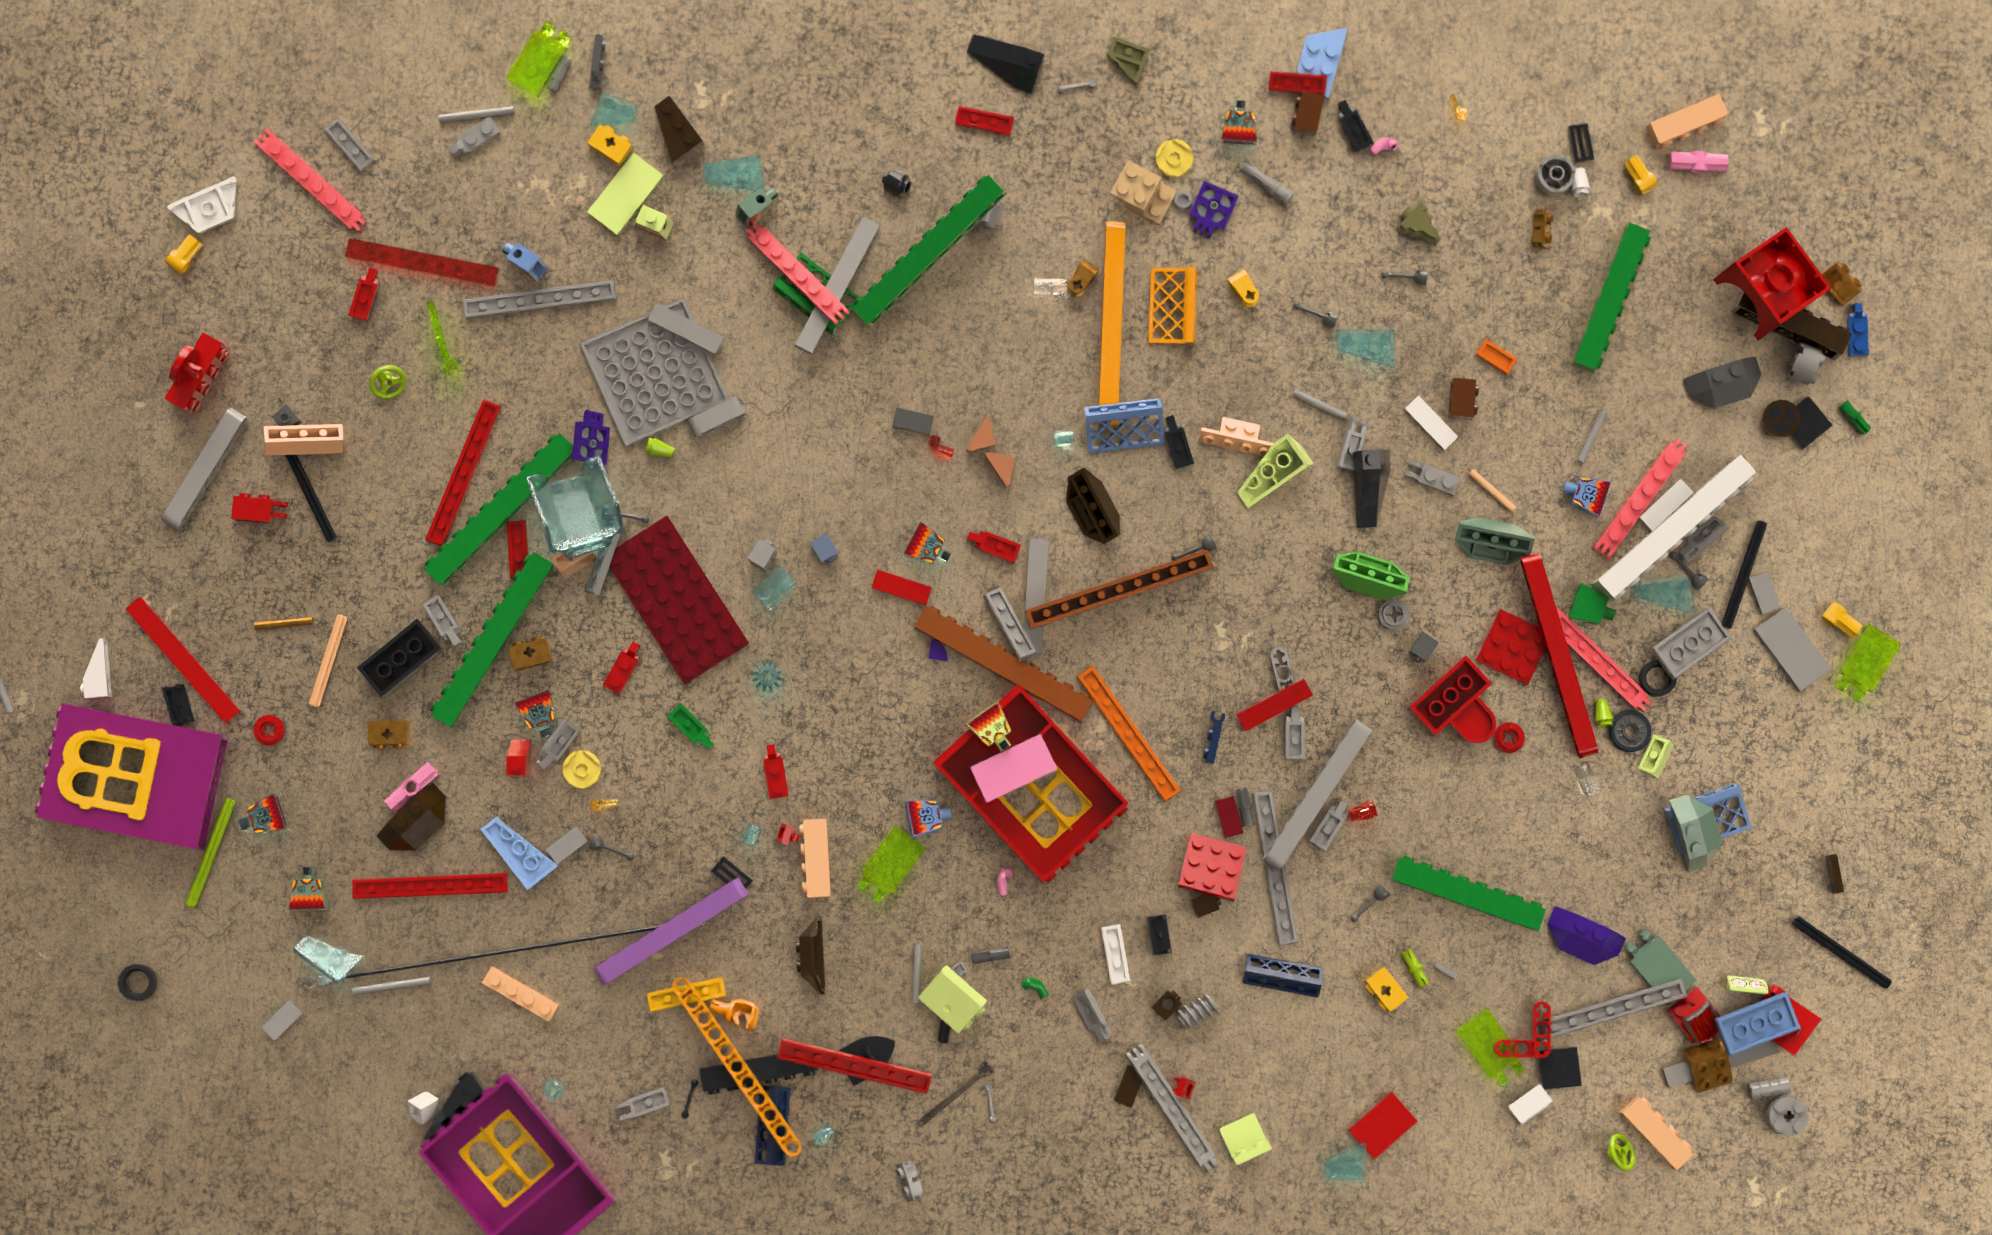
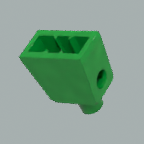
M1581 583L1578 585L1568 618L1572 621L1598 625L1602 617L1612 621L1616 610L1606 607L1609 600L1608 597Z

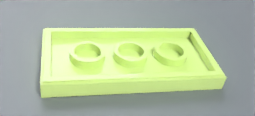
M633 153L587 213L618 236L664 175Z

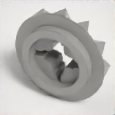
M1391 599L1382 604L1378 616L1381 624L1387 629L1397 630L1404 627L1408 622L1409 609L1404 602ZM1393 606L1396 613H1402V615L1396 617L1395 623L1392 617L1386 616L1392 612Z

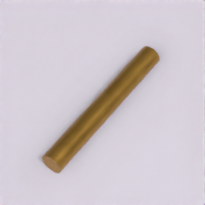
M304 617L254 622L255 630L311 625L313 624V618Z

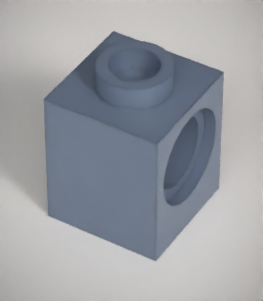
M826 533L810 542L811 547L822 564H830L837 559L836 556L839 553Z

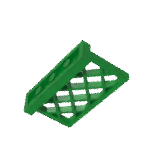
M800 253L796 259L798 261L802 259L806 262L810 273H820L823 275L821 283L826 287L828 283L826 279L829 280L831 275L803 253ZM782 274L773 283L772 290L809 318L815 305L806 296H803L794 284L789 285L785 282L786 276ZM847 288L843 296H850L854 301L851 305L844 306L851 312L859 296ZM841 311L844 318L842 320L838 319L839 323L837 325L829 321L825 331L833 335L848 315Z

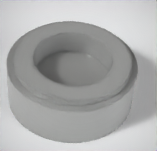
M1184 190L1177 192L1173 199L1174 206L1179 210H1187L1193 201L1192 195Z

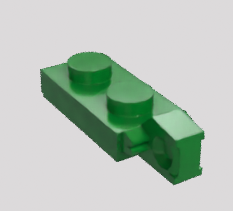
M681 703L667 716L698 747L703 744L710 750L714 746L708 739L711 735L708 730Z

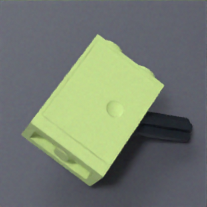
M947 965L918 997L941 1018L938 1041L942 1044L949 1042L951 1028L958 1034L962 1029L967 1031L974 1023L971 1019L982 1014L985 1010L983 1005L987 1002L986 999Z

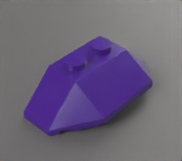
M1557 906L1554 907L1547 923L1559 950L1592 965L1618 956L1626 939L1605 926Z

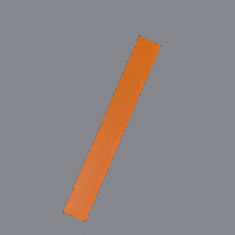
M1092 665L1079 674L1077 678L1164 802L1181 792L1094 666Z

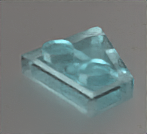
M603 91L590 126L597 127L599 124L602 126L631 124L639 105Z
M1361 1143L1326 1158L1325 1180L1364 1182L1366 1143Z

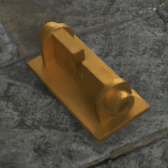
M1544 208V213L1541 209H1536L1535 213H1533V227H1540V230H1533L1532 232L1534 248H1541L1542 245L1549 249V244L1552 243L1550 225L1553 224V214L1547 208Z

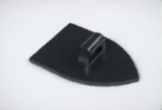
M869 1036L854 1041L838 1050V1052L888 1063L894 1050L895 1041L881 1036ZM848 1075L853 1086L866 1080Z

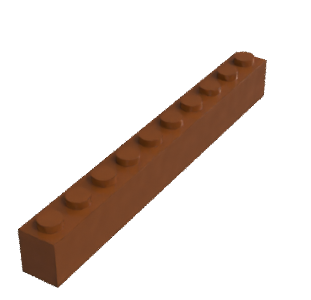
M1208 550L1027 609L1024 613L1029 628L1032 630L1213 569Z
M925 606L914 625L915 629L1014 685L1019 684L1026 692L1082 722L1093 702L1090 700V695L1083 691L1079 694L1073 690L1074 686L1065 681L1063 684L1056 681L1058 677L1049 672L1047 674L1040 671L1041 668L1033 663L1028 665L1023 660L1018 661L1016 655L1013 654L1012 656L1007 653V648L1000 644L995 646L989 643L991 639L982 634L979 637L973 633L974 630L966 625L961 627L956 624L957 620L947 615L945 618L940 615L941 611L937 608Z

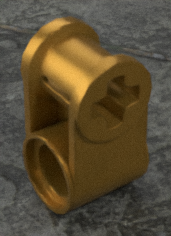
M1083 259L1069 282V294L1073 297L1081 296L1100 269ZM1080 284V288H1077V290L1073 289L1074 285Z

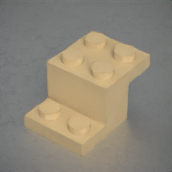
M1127 160L1110 195L1127 203V209L1160 225L1177 190L1161 183L1162 177Z

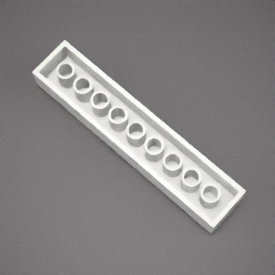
M1742 455L1733 459L1592 585L1599 593L1608 597L1609 600L1613 599L1615 601L1626 592L1624 588L1628 587L1629 589L1640 580L1638 577L1640 574L1643 576L1655 567L1653 565L1654 562L1658 563L1669 554L1667 552L1668 549L1672 551L1683 542L1681 538L1690 536L1697 530V524L1700 526L1711 517L1709 514L1711 511L1715 513L1726 504L1724 502L1725 499L1728 501L1740 491L1738 487L1743 488L1754 479L1752 475L1756 471Z

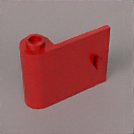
M1773 984L1768 990V994L1762 1000L1785 991ZM1789 997L1801 1030L1798 1029L1771 1041L1795 1057L1822 1019Z

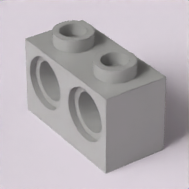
M759 539L747 558L749 563L766 572L777 554L775 544L767 539H764V541Z

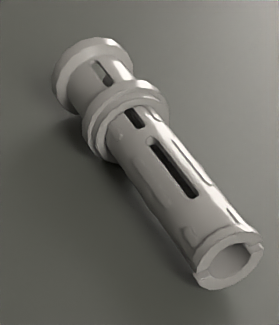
M1248 161L1240 170L1268 190L1271 197L1275 196L1282 201L1284 206L1287 205L1295 193L1283 187L1280 181L1275 182Z

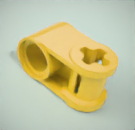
M1244 269L1227 279L1229 286L1245 307L1251 308L1257 304L1259 298L1258 290ZM1247 294H1248L1249 296H1252V295H1253V296H1254V297H1253V300H1251L1250 298H1249V299H1246Z

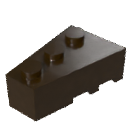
M670 95L654 106L673 167H675L704 146L703 140Z

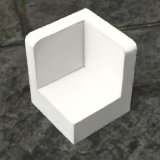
M424 1092L409 1100V1117L421 1125L432 1120L440 1112L439 1099L428 1092Z

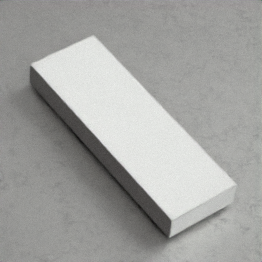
M1419 396L1404 409L1443 450L1458 438L1448 425Z
M1679 479L1639 519L1652 532L1694 492L1682 479Z
M1120 924L1101 927L1111 985L1130 982Z

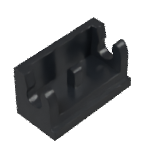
M176 684L173 687L162 688L172 725L181 726L194 722L195 719L185 684Z
M1166 914L1147 917L1152 955L1172 953Z

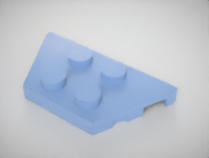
M1347 28L1307 35L1296 73L1327 75L1326 95H1323L1325 99H1329Z

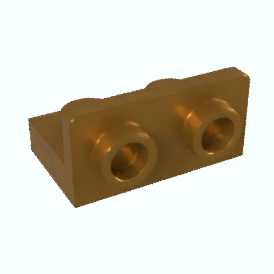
M1838 261L1825 271L1822 276L1832 288L1829 291L1844 306L1863 291L1861 288L1863 285L1858 278H1853L1849 274L1850 269L1844 262L1840 263Z

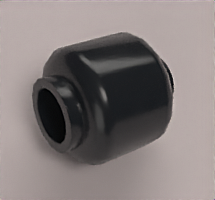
M896 169L885 173L882 178L884 190L897 197L906 195L911 188L912 182L909 175Z

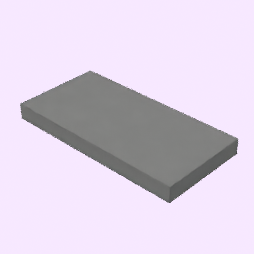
M1708 607L1650 650L1669 677L1674 680L1730 640L1731 636L1710 607Z
M1786 607L1754 629L1799 692L1831 670Z

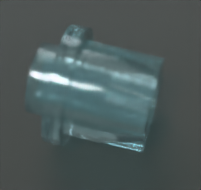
M1069 428L1062 431H1054L1055 446L1068 445V447H1071V443L1074 442L1073 431H1070Z
M748 823L744 834L740 836L743 839V843L749 846L758 845V838L762 829Z
M550 1080L544 1086V1093L549 1099H558L563 1094V1085L558 1080ZM552 1086L556 1088L555 1093H552L550 1090Z
M826 1123L818 1130L814 1129L812 1137L818 1145L822 1144L825 1146L826 1142L836 1135Z

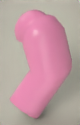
M1381 138L1369 150L1374 156L1382 150L1395 151L1398 148V142L1392 138Z
M1003 867L1000 870L997 878L998 895L1008 894L1006 878L1013 877L1011 867Z

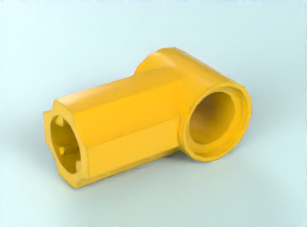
M1638 155L1623 164L1633 179L1636 191L1641 196L1658 186L1656 177L1652 172H1648Z
M189 234L179 248L173 250L167 256L165 263L179 274H183L189 268L191 260L203 245Z
M1833 602L1822 615V619L1826 623L1837 627L1851 639L1862 628V625L1848 615L1847 610L1837 602Z

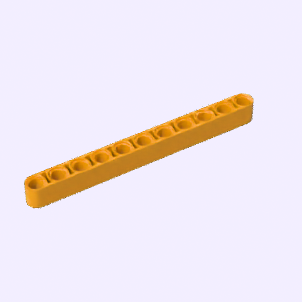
M1106 221L1099 405L1116 404L1119 402L1126 222ZM1112 420L1109 425L1117 427L1118 420Z
M677 978L673 982L672 988L783 1151L788 1156L798 1155L802 1149L799 1139L690 981L686 978ZM679 981H685L687 984L684 992L677 990V983ZM690 997H696L698 1000V1005L695 1008L688 1006V999ZM701 1013H707L709 1016V1021L706 1024L699 1022V1015ZM712 1029L719 1030V1039L712 1040L710 1038V1031ZM728 1045L731 1047V1054L729 1056L721 1054L722 1046ZM739 1061L742 1063V1070L740 1072L732 1070L733 1062ZM746 1077L753 1079L754 1084L751 1088H745L743 1085V1080ZM757 1093L764 1095L765 1100L763 1104L758 1105L755 1103L754 1096ZM769 1109L774 1110L776 1113V1117L772 1121L767 1120L765 1117V1112ZM778 1126L786 1127L787 1134L784 1137L777 1135L776 1129ZM789 1142H795L798 1145L797 1152L791 1153L788 1151L787 1145Z

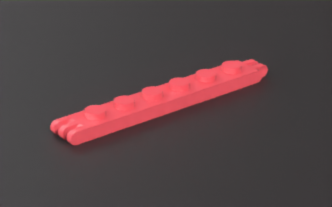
M266 128L264 132L269 137L266 138L260 134L259 137L264 142L261 144L260 141L255 140L254 143L349 229L354 227L360 232L361 228L357 223L360 222L363 226L367 224L362 219L364 215Z
M753 223L751 227L755 230L754 233L749 228L745 230L749 235L748 240L834 325L839 323L835 316L840 320L844 318L840 313L841 311L846 315L850 313L763 226L758 227Z
M1677 438L1674 444L1670 442L1593 547L1594 550H1597L1600 545L1603 546L1599 552L1601 555L1607 549L1609 552L1605 556L1606 559L1612 556L1686 454L1683 450L1687 444L1683 443L1680 448L1677 447L1681 441Z
M1557 608L1567 645L1635 710L1639 708L1642 712H1645L1646 708L1642 703L1644 702L1648 707L1652 704L1647 699L1649 695Z

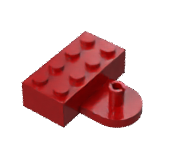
M202 332L194 348L187 345L176 357L169 373V379L173 381V384L164 399L190 415H193L194 412L196 413L201 406L200 401L203 395L206 396L210 391V383L218 377L222 362L225 363L229 358L230 349L222 342Z
M1467 656L1459 660L1407 708L1433 737L1450 724L1463 739L1470 743L1478 744L1489 740L1496 730V718L1493 712L1478 697L1492 683Z

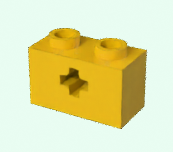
M599 124L587 142L590 148L619 167L622 166L633 149L630 144L631 141L623 135L619 137L615 134V130L608 125L604 127ZM614 141L615 146H608V142L612 143Z
M1385 967L1380 968L1365 980L1367 984L1365 986L1366 990L1371 996L1373 994L1376 995L1379 999L1377 1004L1383 1011L1391 1012L1408 999V996ZM1382 986L1389 987L1387 990L1388 995L1381 994Z

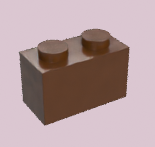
M1302 91L1301 96H1297L1295 107L1298 108L1297 115L1293 114L1291 125L1294 126L1293 132L1311 136L1316 135L1324 101L1323 95Z
M1453 378L1451 380L1449 418L1472 420L1474 415H1477L1478 404H1475V396L1479 394V385H1476V379Z

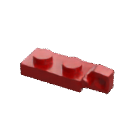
M369 267L367 276L362 275V278L359 279L348 313L349 316L368 321L379 287V280H376L377 269Z
M970 531L967 540L976 543L974 547L978 548V550L1012 563L1015 562L1021 547L1018 543L986 531H980L979 535Z
M632 642L628 650L626 648L623 649L603 686L619 695L621 694L639 662L640 656L636 654L640 648L639 644Z
M774 744L767 745L768 756H764L763 762L769 798L787 797L789 793L783 758H781V753L776 754Z

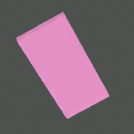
M1041 734L970 767L986 802H990L1057 770Z

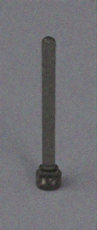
M986 1060L983 1061L973 1076L919 1119L917 1125L919 1127L926 1125L982 1077H990L995 1071Z

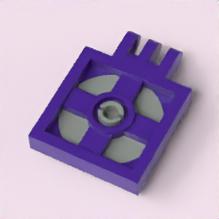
M1204 181L1189 214V217L1197 220L1192 232L1196 233L1200 226L1202 229L1199 235L1203 236L1207 229L1209 231L1206 238L1210 239L1214 228L1224 231L1239 195Z
M585 410L583 422H575L572 460L601 466L607 464L610 428L603 426V413Z

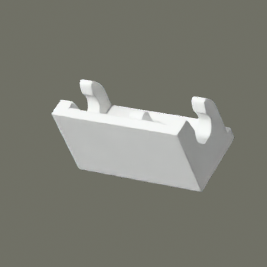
M1539 1084L1508 1106L1519 1125L1522 1126L1550 1106L1553 1101Z

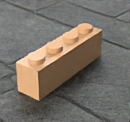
M1720 94L1653 121L1647 128L1655 146L1659 147L1662 145L1664 148L1673 144L1675 139L1679 138L1681 141L1690 137V133L1694 131L1700 133L1707 130V126L1714 124V126L1722 124L1729 114Z
M342 424L264 426L265 456L343 453Z
M827 819L803 820V824L800 825V836H804V844H801V855H805V863H802V875H806V882H803V894H807V898L831 897Z
M1635 1097L1620 1114L1673 1170H1678L1694 1155L1690 1151L1692 1147L1685 1140L1681 1141L1677 1137L1678 1132L1672 1126L1667 1127L1663 1122L1665 1120L1659 1112L1654 1113L1650 1109L1652 1105L1644 1097L1642 1099Z

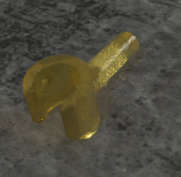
M1451 95L1456 119H1466V108H1460L1455 95Z
M594 799L591 801L590 809L601 810V805L618 804V800Z

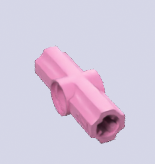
M1692 151L1690 153L1671 152L1669 156V169L1690 170L1692 173H1705L1707 171L1727 172L1729 158L1725 154H1707L1705 151Z
M427 762L384 801L397 813L432 782L439 773ZM411 782H414L417 787L413 793L407 790Z

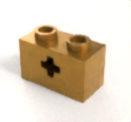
M542 636L531 638V642L523 643V641L515 642L512 644L513 647L508 648L513 669L516 672L553 662L548 640L546 638L542 639ZM529 648L535 651V653H532L531 658L525 654L528 653Z
M409 721L368 722V745L374 746V749H385V745H393L394 749L405 748V745H410ZM388 730L393 733L389 740L384 735L388 733Z

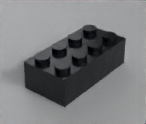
M416 619L359 665L357 669L379 696L385 699L442 653L444 649L423 623Z

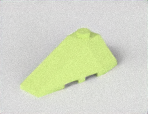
M1286 434L1272 444L1266 455L1261 459L1258 466L1237 493L1247 508H1250L1314 463L1303 447L1289 434Z

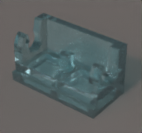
M779 566L752 593L771 611L797 586V583Z

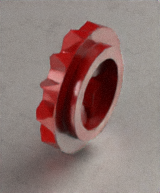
M265 715L256 721L253 732L259 743L272 746L280 742L284 736L285 727L278 717ZM265 725L269 727L275 726L272 730L274 737L270 734L264 735L267 731Z
M1511 722L1500 725L1494 734V742L1497 748L1505 753L1517 752L1522 748L1525 741L1522 728ZM1505 733L1508 735L1516 733L1512 738L1513 743L1510 741L1503 743L1506 738Z

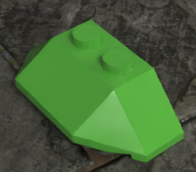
M1358 551L1337 554L1332 570L1346 589L1381 600L1406 594L1410 577L1405 575L1393 562Z

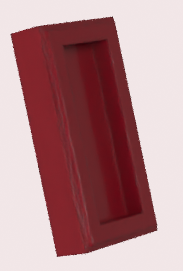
M1234 796L1215 801L1224 837L1228 838L1243 834Z

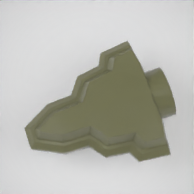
M1420 202L1413 209L1408 206L1399 218L1402 222L1396 230L1401 234H1408L1413 238L1421 237L1424 241L1432 244H1437L1441 239L1438 230L1432 225V217L1427 213L1428 208L1423 202Z

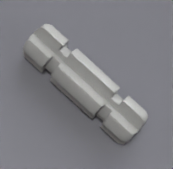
M564 55L561 57L560 64L557 65L551 77L552 80L547 85L548 89L554 92L558 90L559 83H561L567 67L571 63V59Z

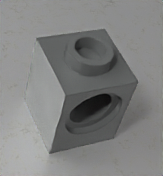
M287 404L271 416L279 426H296L302 423Z
M1422 632L1408 653L1411 654L1410 657L1414 661L1425 663L1439 642Z

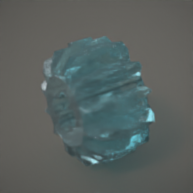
M762 660V668L758 664L755 665L759 671H752V674L758 677L752 678V682L759 681L755 686L757 689L762 685L763 692H766L767 686H769L771 692L774 691L772 685L780 688L777 680L784 681V678L778 677V675L784 672L783 670L776 671L780 667L778 663L772 667L773 660H770L768 666H766L765 660ZM766 671L767 673L769 671L772 672V679L770 681L768 679L767 681L763 680L765 678L763 674Z

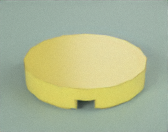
M1178 139L1163 142L1155 156L1156 165L1164 175L1180 177L1191 168L1193 163L1192 150L1184 141Z
M580 750L571 753L563 763L565 780L575 788L585 789L591 787L598 781L601 775L600 761L589 751Z

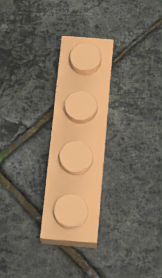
M493 966L482 982L484 985L550 1022L559 1004Z

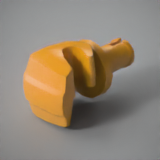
M715 999L712 1000L713 1004L710 1006V1012L726 1015V1021L731 1023L733 1020L738 1029L741 1019L746 1020L747 1031L751 1032L755 1029L760 1012L754 1003L737 999L732 1000L730 1004H726Z

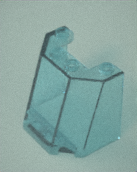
M600 456L589 458L583 463L584 474L547 484L546 477L542 474L526 477L528 489L550 552H560L568 558L581 556L609 547L612 543L611 539L624 530L619 503Z

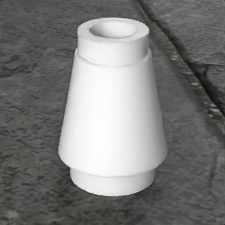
M1576 168L1571 192L1574 197H1586L1589 195L1590 186L1585 169Z

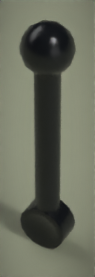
M696 1079L691 1080L692 1086L686 1107L681 1113V1117L684 1119L689 1117L688 1110L695 1087L698 1085V1080Z

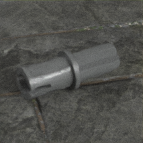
M1238 789L1236 791L1239 803L1238 810L1241 813L1243 827L1255 825L1251 809L1253 805L1251 806L1248 789Z
M1006 946L992 950L989 948L986 951L974 952L971 954L973 964L989 961L993 963L995 960L1009 959V947Z

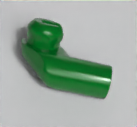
M1026 977L1022 981V987L1025 990L1029 988L1036 990L1040 999L1049 995L1040 979Z

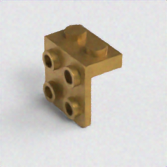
M1720 1039L1683 1050L1684 1057L1691 1067L1696 1092L1700 1093L1732 1083L1733 1078L1729 1056Z

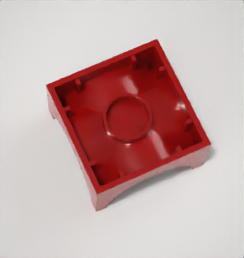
M1787 227L1735 261L1713 279L1717 285L1730 283L1739 287L1751 299L1759 318V326L1754 334L1758 341L1832 289Z

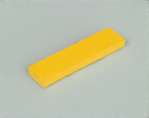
M723 977L692 983V986L703 1001L726 996ZM687 985L678 986L677 990L684 992ZM673 988L646 993L650 1012L683 1005L673 991ZM696 997L688 999V1004L698 1002Z

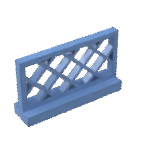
M1160 398L1084 407L1089 453L1165 444L1163 410ZM1151 415H1158V420L1154 424L1147 421ZM1137 417L1140 421L1135 427L1128 423L1131 418ZM1112 420H1119L1121 422L1116 429L1109 425ZM1099 422L1102 426L1095 431L1090 427V423ZM1143 423L1150 427L1145 434L1138 430ZM1124 425L1131 429L1126 436L1119 432ZM1105 427L1112 431L1107 439L1100 434ZM1155 430L1160 434V439L1152 440L1148 436ZM1134 433L1141 436L1136 442H1132L1129 439ZM1115 435L1123 439L1119 444H1113L1110 440ZM1096 437L1104 441L1100 446L1092 447V442Z
M1735 783L1694 798L1709 807L1716 804L1722 807L1718 817L1715 816L1717 825L1719 821L1728 825L1726 831L1720 834L1721 839L1752 828L1741 796L1740 785ZM1737 797L1739 802L1736 811L1727 807L1730 799ZM1667 807L1663 811L1668 819L1677 849L1681 854L1683 852L1673 821L1671 807ZM1725 809L1734 812L1730 823L1721 819ZM1737 815L1744 817L1746 825L1741 827L1733 825Z

